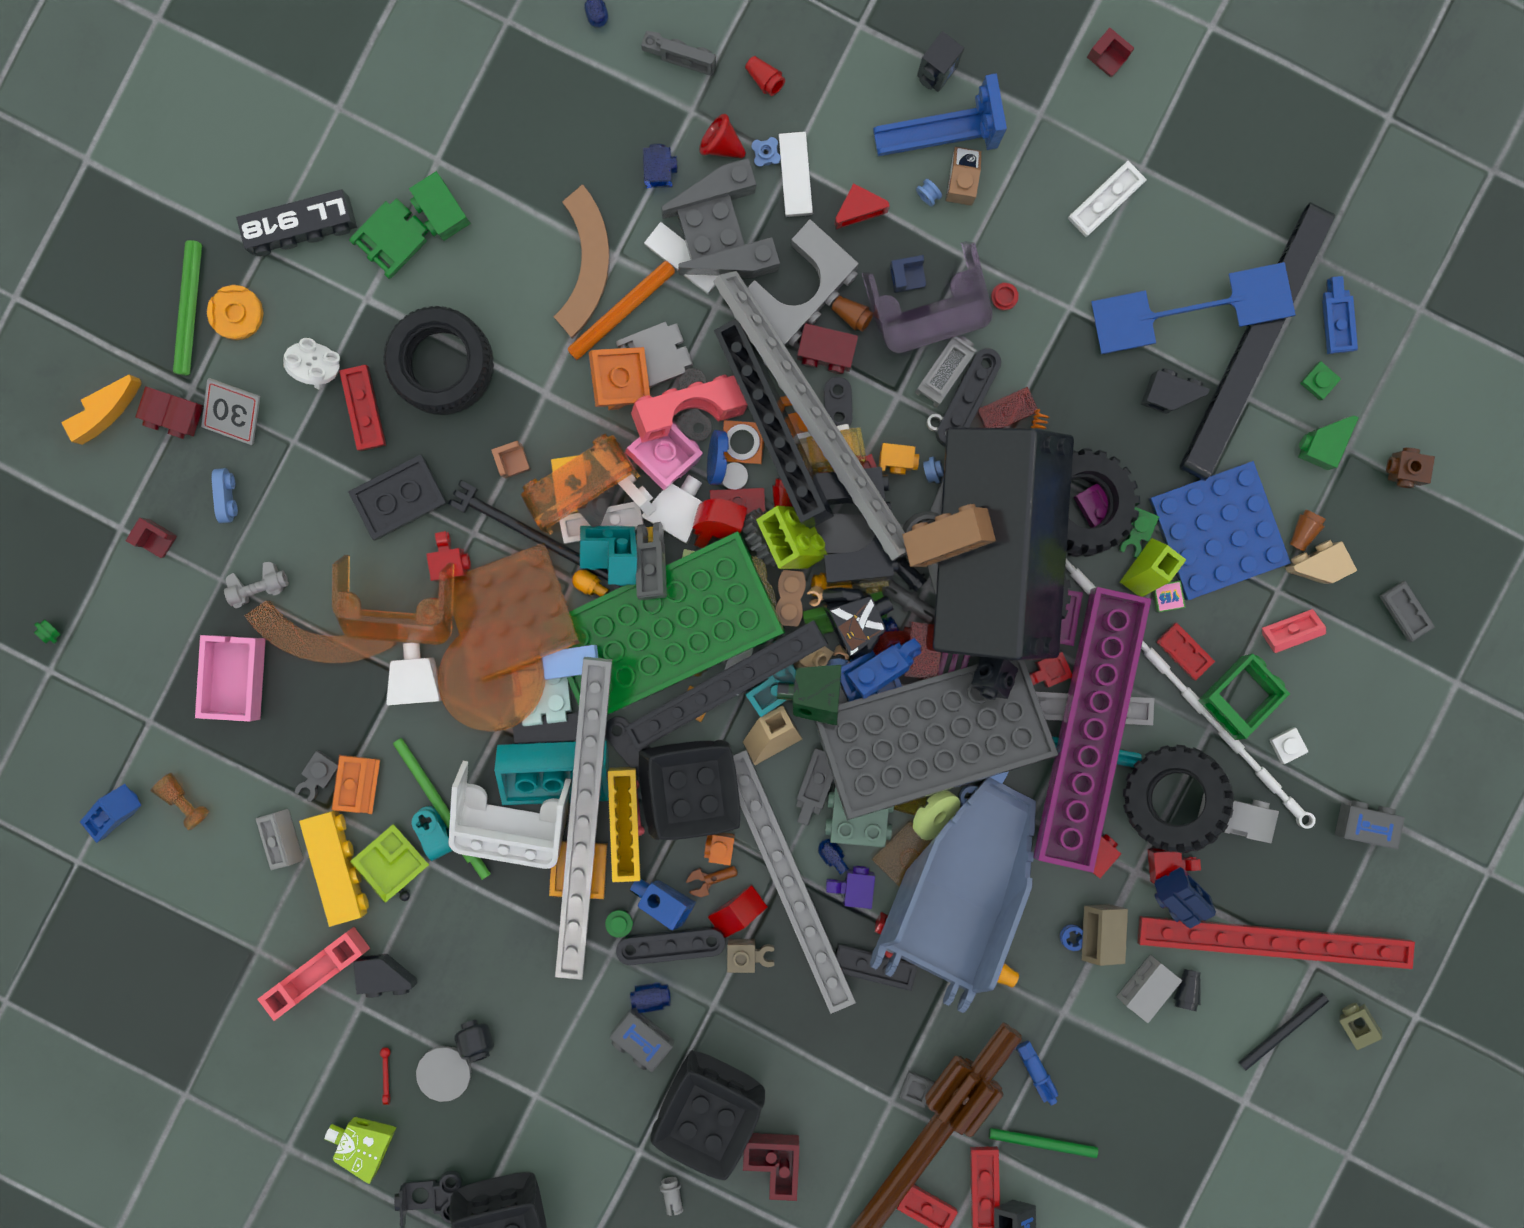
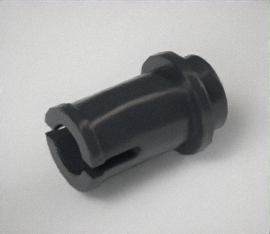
M905 558L898 563V572L896 573L910 586L909 590L913 589L917 592L927 581L924 578L925 574L921 575L914 567H910V563Z

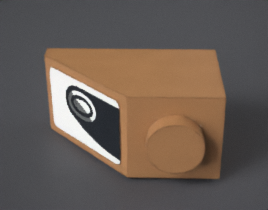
M954 147L945 201L973 205L977 195L982 151Z

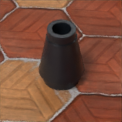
M1184 969L1181 977L1182 982L1177 987L1173 997L1176 1000L1175 1007L1197 1012L1198 1005H1201L1200 972Z

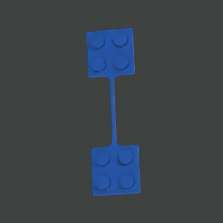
M1285 262L1229 273L1232 295L1228 299L1158 313L1150 310L1146 290L1091 301L1101 354L1156 344L1153 322L1157 318L1230 304L1235 308L1239 327L1293 317L1296 314Z

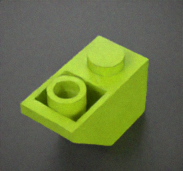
M1151 538L1120 583L1137 596L1143 597L1168 584L1186 559L1168 545Z

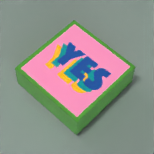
M1181 581L1170 582L1153 591L1156 612L1186 608Z

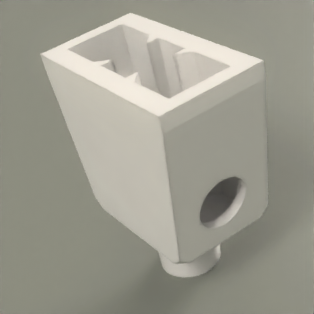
M688 475L681 488L671 484L651 503L656 510L648 517L643 513L642 517L652 524L661 522L664 531L688 544L694 530L692 527L698 505L702 503V501L694 496L702 483Z
M419 642L403 643L404 660L390 662L387 705L444 700L434 657L421 658Z

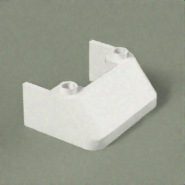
M463 761L452 785L449 827L450 848L462 855L543 869L555 866L559 857L568 815L572 779L566 778L560 799L552 798L545 800L542 803L540 813L488 805L486 791L478 785L467 783L468 761Z

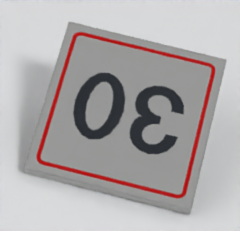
M208 378L201 427L253 445L261 396Z

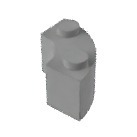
M1205 793L1203 794L1198 817L1204 809ZM1253 799L1252 804L1234 800L1233 815L1229 819L1228 827L1224 833L1237 834L1249 839L1272 843L1279 811L1269 809L1270 803Z

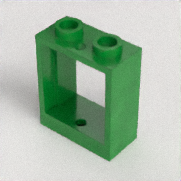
M1253 653L1241 656L1198 700L1234 740L1247 739L1290 695L1285 688V683L1266 668L1267 665L1262 658ZM1243 669L1269 695L1245 721L1220 695L1224 688Z

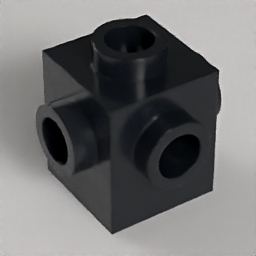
M981 657L971 684L986 699H1008L1010 691L1015 684L1018 668L1006 659Z

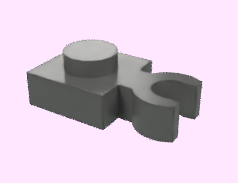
M316 751L301 773L307 780L296 787L295 793L300 794L306 787L310 790V796L307 798V801L311 802L316 799L318 786L323 789L327 788L337 773L338 763L321 751Z

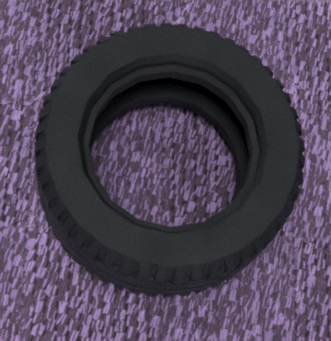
M443 306L423 307L404 316V319L399 320V323L394 326V330H391V334L388 336V341L385 344L386 348H384L385 354L383 356V359H385L383 362L385 372L387 373L386 376L396 393L412 406L432 414H455L474 405L483 396V393L486 392V388L492 379L491 375L493 374V352L482 330L463 313ZM438 333L453 334L460 338L465 345L468 356L466 370L461 378L450 387L439 390L422 387L414 377L411 365L415 349L421 341L430 335Z

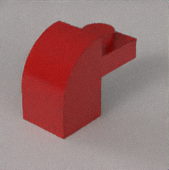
M709 499L700 503L692 527L694 529L693 534L697 535L694 545L704 548L712 536L723 539L737 531L740 533L743 528L747 507L724 499Z

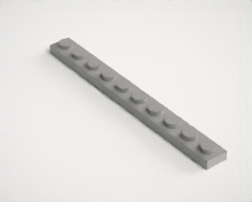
M747 750L735 754L733 758L736 767L740 806L829 1012L832 1014L855 1004V998Z

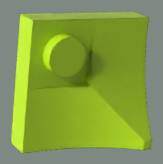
M394 824L350 861L384 903L429 866Z

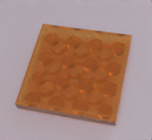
M545 543L466 572V576L443 581L471 673L476 682L580 643Z

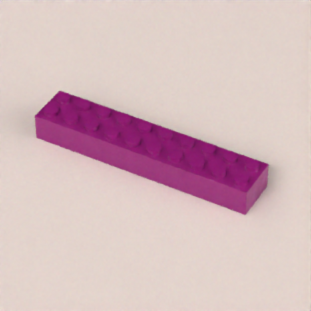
M1100 587L1090 590L1056 748L1058 756L1054 758L1033 858L1039 861L1094 873L1149 614L1150 598Z

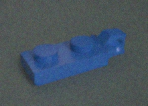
M1343 276L1331 277L1327 279V292L1323 293L1322 300L1327 354L1354 352L1358 350L1353 296H1350L1349 290H1344Z
M915 638L903 645L900 643L892 645L847 674L848 679L862 698L865 699L909 671V667L914 663L913 658L921 654V645Z

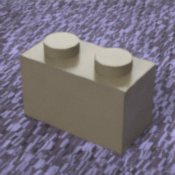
M1110 904L1084 905L1082 961L1099 966L1125 964L1128 909Z

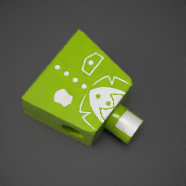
M353 1117L346 1129L331 1124L324 1140L338 1145L333 1157L334 1162L370 1184L378 1172L396 1127Z

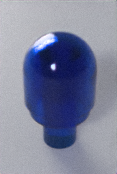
M587 0L584 4V10L588 22L593 27H603L609 18L605 2L603 0Z
M830 839L822 840L818 846V853L825 864H828L829 867L834 865L840 875L849 869L842 859L845 855L838 843H830Z

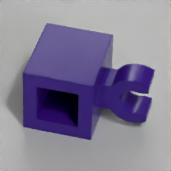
M853 866V870L846 869L845 881L827 879L826 892L844 894V906L872 909L875 874L874 872H869V867Z

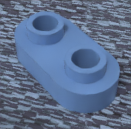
M227 468L214 469L212 471L214 511L219 523L232 522L234 516H237L238 513L237 503L233 500L232 489H235V478L233 473H229Z

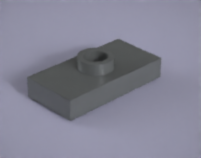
M1401 581L1379 596L1408 642H1413L1435 627L1406 581Z

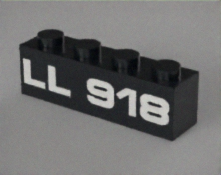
M343 189L236 217L244 249L255 256L269 255L271 250L277 248L284 250L292 249L298 246L297 243L304 241L309 243L319 242L324 239L323 236L331 234L335 236L346 235L350 233V229L357 228L350 198Z

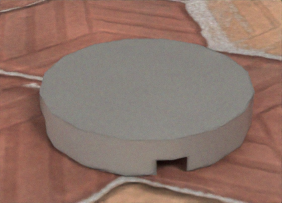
M445 1045L437 1046L429 1050L419 1061L416 1070L417 1083L421 1091L428 1098L439 1102L451 1101L459 1097L469 1086L472 1072L471 1064L468 1060H463L460 1057L457 1048Z

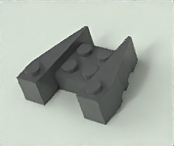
M749 158L722 165L661 207L662 219L673 216L678 217L691 259L678 264L679 275L719 276L737 271L742 278H755L778 271L780 261L773 238L770 237L745 245L731 201L755 194L756 181Z

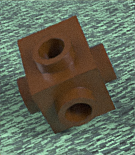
M1407 447L1403 448V451L1392 453V457L1388 459L1386 465V472L1389 473L1388 480L1397 482L1396 486L1402 488H1414V485L1430 484L1435 456L1420 454V449Z

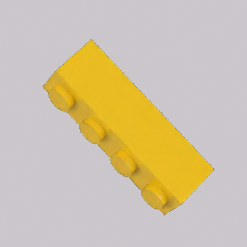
M332 810L300 820L299 823L329 927L359 919L366 915L369 903L366 894L361 892L359 885L361 874L350 863L352 856H354L352 843L349 840L347 841L345 836L346 821L344 816L339 814V811Z

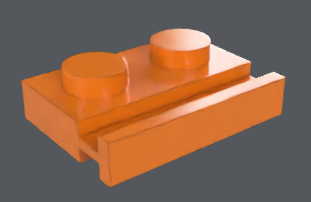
M339 755L332 810L372 814L380 759Z

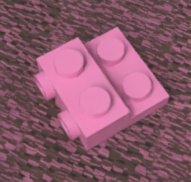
M672 421V427L668 436L643 443L639 437L625 451L663 490L667 489L675 480L685 475L699 462L703 455L698 444L688 439L674 421Z

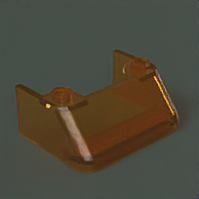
M605 433L592 442L594 446L540 481L533 479L522 487L524 492L521 493V497L542 532L551 535L554 533L551 526L631 474L636 479L640 477L639 472L614 435L608 437Z
M344 555L332 564V609L346 636L355 639L433 645L443 644L451 636L454 563H448L439 572V598H426L422 600L416 608V614L361 610L359 597L349 592L350 555Z

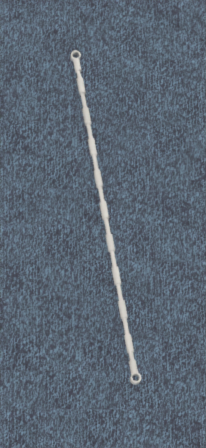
M932 414L927 419L926 425L929 430L936 431L937 427H933L930 424V420L937 418L941 421L942 416ZM1066 559L1065 567L1071 573L1070 576L1089 595L1090 590L1095 588L1094 584L1079 568H1075ZM1143 641L1141 649L1145 652L1144 655L1176 685L1182 692L1181 695L1199 714L1202 713L1217 729L1218 735L1236 754L1239 753L1272 793H1276L1283 800L1286 808L1296 817V823L1306 829L1312 828L1315 824L1314 815L1304 811L1291 796H1287L1281 789L1282 786L1263 766L1260 767L1246 752L1245 746L1239 740H1234L1198 701L1200 698L1191 688L1186 687L1170 670L1171 667L1163 658ZM1308 815L1309 822L1304 825L1302 818Z

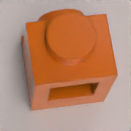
M720 833L708 835L704 858H709L710 863L730 866L735 834Z

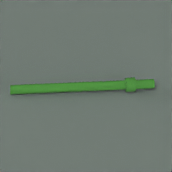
M403 738L398 739L393 743L394 747L449 829L450 810ZM462 855L467 863L470 862L481 880L491 874L481 858Z

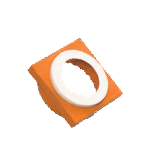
M724 420L723 431L727 433L729 450L724 452L725 459H727L726 462L762 464L764 440L756 423ZM738 430H747L754 438V446L746 454H738L730 446L731 436Z

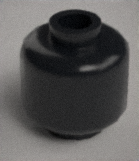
M476 1019L461 1024L462 1030L458 1031L454 1036L460 1057L463 1060H468L469 1063L489 1057V1052L493 1050L494 1043L488 1025L485 1023L478 1024Z

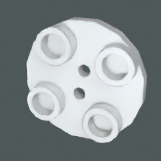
M303 338L299 343L289 347L283 357L284 368L290 376L305 384H313L318 390L321 389L322 384L335 379L339 372V354L310 338Z

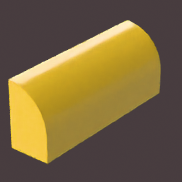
M611 767L608 769L612 882L640 881L636 768Z

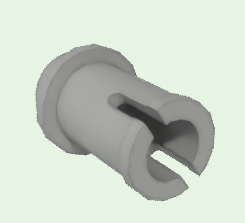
M667 1177L661 1181L662 1185L660 1186V1191L664 1195L666 1214L672 1216V1210H674V1215H678L684 1210L679 1191L681 1183L676 1177Z

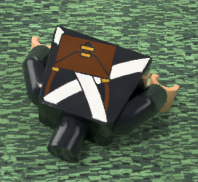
M814 586L807 592V594H816L818 599H812L809 602L811 606L819 605L822 600L826 602L822 606L840 643L835 648L833 656L838 654L844 655L840 659L849 660V657L854 659L871 653L880 640L881 634L886 630L881 616L894 610L887 596L874 601L871 595L860 589L838 587L823 590L821 587Z

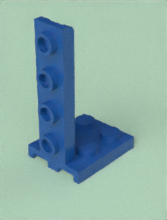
M997 73L985 76L982 86H979V93L975 96L976 108L874 127L873 133L877 155L884 156L976 138L985 139L987 150L998 148L1007 130Z

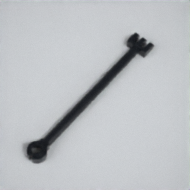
M460 480L458 485L463 489H467V492L463 494L455 489L453 495L461 498L462 501L459 504L457 501L450 499L449 505L466 513L470 506L580 566V554L474 497L478 489ZM584 568L608 581L607 569L590 570ZM614 584V585H615V589H618V588L621 587V586H619V585Z

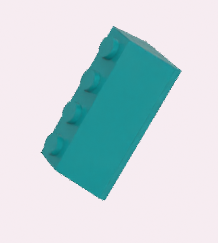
M605 741L599 801H609L608 769L610 765L607 741ZM576 742L497 745L494 771L502 805L542 804L547 799H560L566 778L573 780ZM571 780V789H570L569 803L571 802L572 780Z

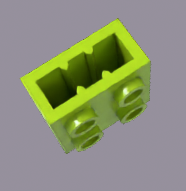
M776 506L756 519L778 569H808L824 559V555H828L825 550V542L817 533L816 528L809 529L803 525L794 507Z

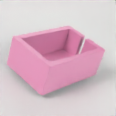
M200 635L195 718L234 721L260 720L265 638Z

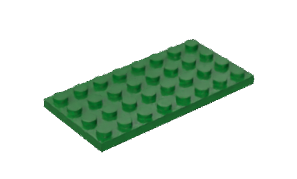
M737 531L666 565L667 597L639 600L637 598L636 585L627 584L543 624L554 650L597 645L598 658L612 659L607 715L785 633L741 533ZM582 675L567 677L578 705Z

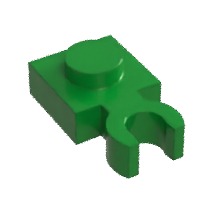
M1135 507V510L1139 511L1138 519L1131 523L1134 528L1128 535V538L1120 543L1119 551L1124 552L1126 546L1132 544L1134 546L1132 557L1137 558L1142 550L1140 541L1149 542L1159 516Z

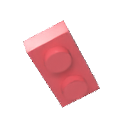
M1313 609L1262 628V636L1274 653L1326 634V626Z

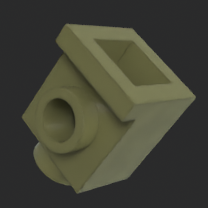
M1352 1003L1342 1009L1344 1014L1340 1015L1339 1021L1356 1050H1360L1382 1039V1030L1378 1027L1365 1004L1358 1006L1357 1003ZM1362 1018L1365 1024L1358 1026L1354 1023V1020Z

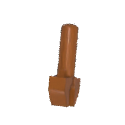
M735 866L710 874L702 872L701 867L694 869L688 876L686 883L695 879L705 882L700 888L692 889L689 893L698 897L709 895L708 889L712 884L736 877L738 872Z

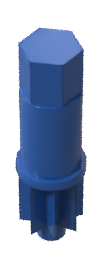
M1030 1041L1020 1043L1016 1050L1031 1076L1032 1083L1043 1102L1048 1101L1050 1105L1056 1104L1057 1100L1055 1097L1059 1093Z

